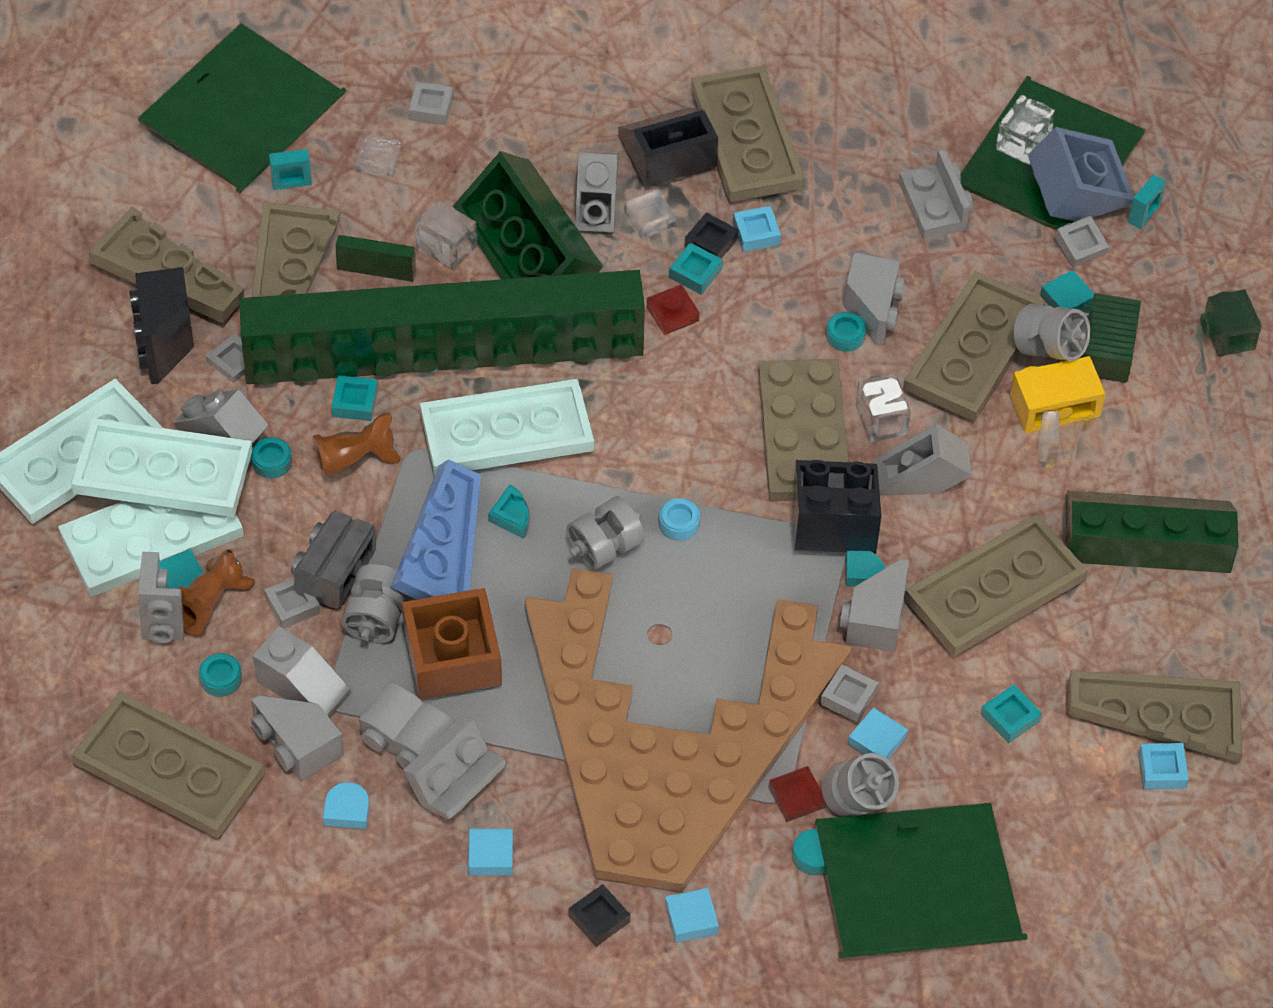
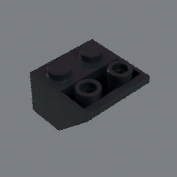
M687 107L618 127V133L645 187L717 167L718 135L704 109Z
M183 267L135 273L137 289L129 290L132 314H135L133 315V324L140 369L149 370L151 385L159 384L194 348Z
M796 460L793 507L794 550L847 553V551H871L876 554L882 517L877 464Z

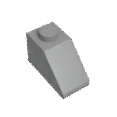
M938 424L931 426L875 459V464L878 466L879 490L882 495L942 493L972 476L968 442Z
M900 559L854 587L852 603L843 602L840 627L847 628V645L895 652L909 560Z
M280 626L277 627L253 655L258 683L284 699L317 703L329 718L351 694L350 688L313 646Z

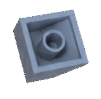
M1055 127L1028 154L1034 177L1038 182L1045 201V207L1050 216L1078 221L1089 216L1093 218L1132 205L1134 195L1112 140Z

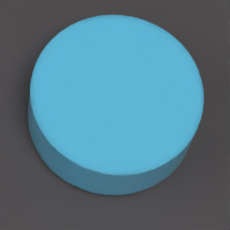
M676 498L667 501L661 507L659 527L664 535L674 540H685L697 533L700 526V511L693 502L683 498Z

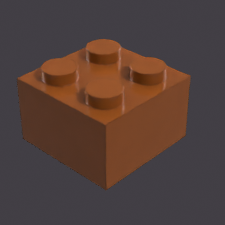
M485 588L402 602L404 632L419 699L502 685L501 655Z

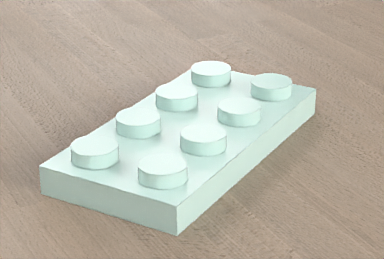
M116 378L0 452V490L32 524L78 495L73 494L71 483L91 418L163 428Z
M578 379L420 403V414L434 476L438 466L448 459L469 470H477L594 451V438Z
M91 418L71 483L73 494L235 517L252 454V442L249 440Z
M121 501L58 526L60 537L90 597L139 579L142 552H159L161 562L188 549H191L194 556L244 537L243 527L236 514L235 517L127 501Z

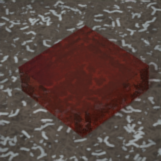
M808 766L769 781L768 788L786 822L822 810L826 806L822 791Z

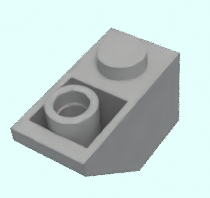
M580 149L575 226L578 230L614 232L619 151Z
M854 252L846 283L844 307L848 312L859 315L866 324L867 335L875 344L883 346L887 330L894 332L898 308L892 307L893 301H901L905 278L898 277L900 261Z
M239 389L225 392L217 390L208 395L201 396L196 394L182 405L181 410L183 413L173 423L180 431L249 440L252 443L268 426Z
M261 695L251 699L254 717L250 719L255 733L262 741L268 739L275 747L274 754L279 764L285 771L292 769L300 781L305 780L344 756L342 733L319 704Z

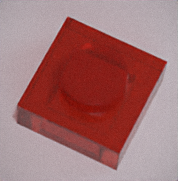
M682 284L647 297L646 308L664 335L699 322L700 312Z

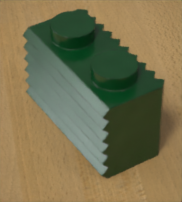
M1094 292L1092 305L1084 304L1083 312L1086 314L1090 324V340L1085 353L1080 358L1090 356L1099 379H1113L1115 382L1121 380L1123 383L1128 381L1133 360L1141 300Z

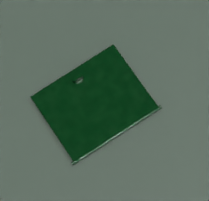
M240 23L138 117V121L237 188L236 191L241 193L270 165L269 154L284 152L347 90L344 87L338 88Z
M1026 76L960 173V183L962 188L970 193L1057 231L1058 228L1076 221L1050 216L1045 207V201L1038 182L1034 177L1031 163L1000 148L1004 142L1019 149L1022 148L1009 138L1013 129L1018 125H1022L1046 137L1055 127L1112 140L1122 167L1145 134L1146 129L1031 80L1030 76ZM1027 136L1024 140L1035 148L1037 145L1028 141L1029 136Z
M991 803L815 819L842 952H838L839 958L1028 939L1027 933H1022Z

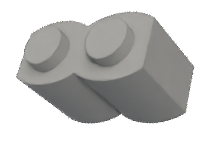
M392 682L387 683L358 719L363 741L375 751L382 752L386 750L396 754V759L403 768H406L455 722L446 713L432 705L423 703L414 694Z

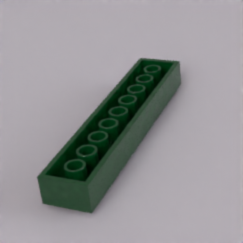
M640 270L239 298L241 342L247 385H269L276 382L290 381L310 382L317 379L337 378L338 375L349 377L390 376L399 373H430L436 369L437 371L470 370L482 367H511L513 365L536 363L546 365L553 362L577 360L586 362L605 358L627 359L632 356L644 355L645 304Z

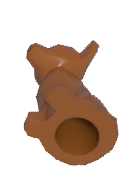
M384 413L379 415L372 423L365 426L361 432L346 431L327 437H322L319 434L314 435L313 442L317 452V461L324 478L339 474L343 468L360 460L368 452L378 455L382 461L387 463L399 462L400 457L393 448V432L389 427L392 421L391 414Z
M226 549L221 555L209 559L206 564L207 572L199 575L187 588L183 586L177 588L182 591L184 631L187 634L197 636L205 632L206 625L213 614L212 610L224 589L234 588L243 590L254 586L255 580L253 578L243 576L241 563L234 557V552L231 549Z

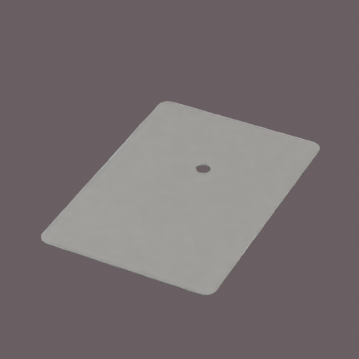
M419 449L412 451L403 459L378 534L376 550L369 564H380L395 570L398 569L434 479L429 450ZM506 465L471 470L481 475L470 590L486 589L501 655L502 685L420 700L423 703L438 708L455 721L461 715L474 719L487 745L565 761L525 613L526 597L565 602L571 569L592 571L579 560L577 555L571 556L569 550L572 547L567 537L566 526L586 513L595 515L596 507L615 496L623 498L634 511L638 510L641 517L639 520L644 531V541L624 554L616 552L614 560L595 570L596 572L613 574V583L593 679L633 685L627 722L710 734L717 698L759 705L777 599L818 605L813 640L826 642L847 553L794 550L793 523L695 504L700 511V526L697 533L689 539L674 540L664 535L659 527L660 509L667 501L672 499ZM509 484L522 493L529 509V528L524 538L489 522L488 513ZM408 595L405 601L416 600ZM402 609L400 610V618L394 637L388 642L371 643L362 641L346 631L334 671L350 688L351 694L338 707L336 712L360 718L388 682L395 683L418 697L404 632ZM656 625L666 626L671 630L672 638L664 645L653 644L647 636L649 629ZM807 720L749 800L773 804L787 797L790 792Z

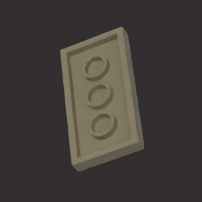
M765 65L692 78L691 89L698 109L705 110L718 135L717 166L730 202L804 189L805 178Z
M974 271L905 378L903 390L975 422L1019 352L1014 341V325L1019 312L1029 304L1045 305V301Z
M839 359L759 361L758 371L769 501H794L796 460L849 462Z
M1035 514L905 589L904 599L952 656L955 657L1085 581L1088 570L1038 514Z
M121 691L72 754L73 764L217 839L265 774L262 763Z

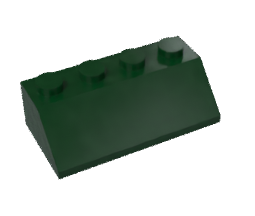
M499 151L453 205L502 279L598 273L604 267L528 159Z
M1067 490L1066 546L1082 564L1231 573L1239 546L1238 514L1230 501Z

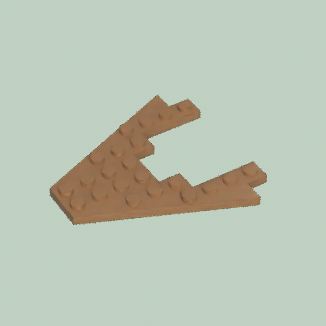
M572 568L565 602L526 597L525 613L596 879L683 892L818 705L821 695L841 664L846 666L849 662L851 646L813 640L818 605L777 599L759 705L717 698L710 734L627 722L633 685L593 679L613 583V574Z

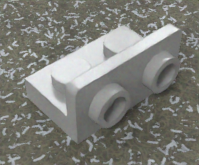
M946 150L937 151L935 165L899 172L898 183L923 240L967 230L969 214L973 213L974 207L971 194L968 190H963L960 183L959 167L956 162L950 161Z
M142 552L138 589L142 640H152L157 643H168L172 640L183 641L182 591L180 589L167 588L168 569H160L159 552Z
M461 715L403 771L421 806L446 819H450L462 810L485 785L490 783L507 763L503 756L488 750L474 719Z

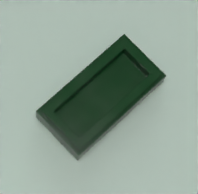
M338 235L335 244L337 270L414 282L416 275L415 247Z

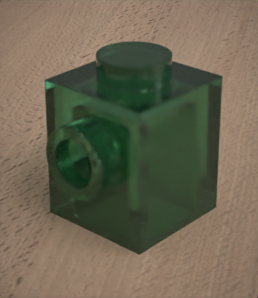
M1246 289L1233 292L1223 291L1209 296L1205 312L1200 316L1202 332L1206 337H1210L1218 357L1256 349L1262 325Z

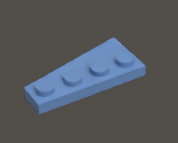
M449 459L438 466L391 588L416 600L470 590L481 475Z

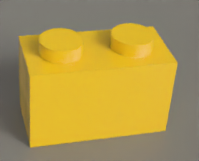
M1090 356L1082 357L1075 361L1062 360L1059 363L1040 367L1029 366L1021 371H1016L1013 374L1010 398L1025 433L1101 417L1106 395Z

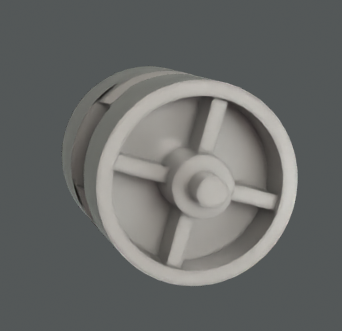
M1029 304L1019 312L1014 325L1015 344L1022 354L1029 356L1075 361L1085 353L1090 340L1089 320L1086 314L1079 309Z
M615 496L596 507L595 515L586 513L570 522L566 526V533L572 547L569 550L571 556L577 555L579 560L588 569L595 571L614 560L616 552L624 554L644 541V531L639 520L641 517L638 510L634 511L623 498Z
M367 564L358 569L351 589V597L347 601L341 619L343 628L350 635L371 643H385L394 637L400 618L402 602H405L407 596L391 588L397 570L380 564Z
M875 753L863 754L833 765L825 773L822 781L824 801L839 816L862 815L882 809L892 803L899 788L898 774L893 764L884 756Z

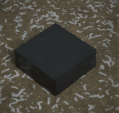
M706 212L685 236L684 247L692 243L722 259L738 240L739 229Z
M603 884L568 908V917L596 947L630 923L631 914Z

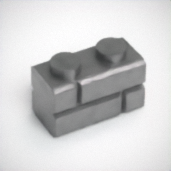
M334 510L330 513L324 524L318 522L314 526L309 540L310 546L306 552L299 551L296 554L291 566V574L294 575L295 591L298 595L304 597V593L316 597L320 603L338 609L352 589L358 569L363 565H367L376 550V528L373 524L357 518L353 520L351 516Z

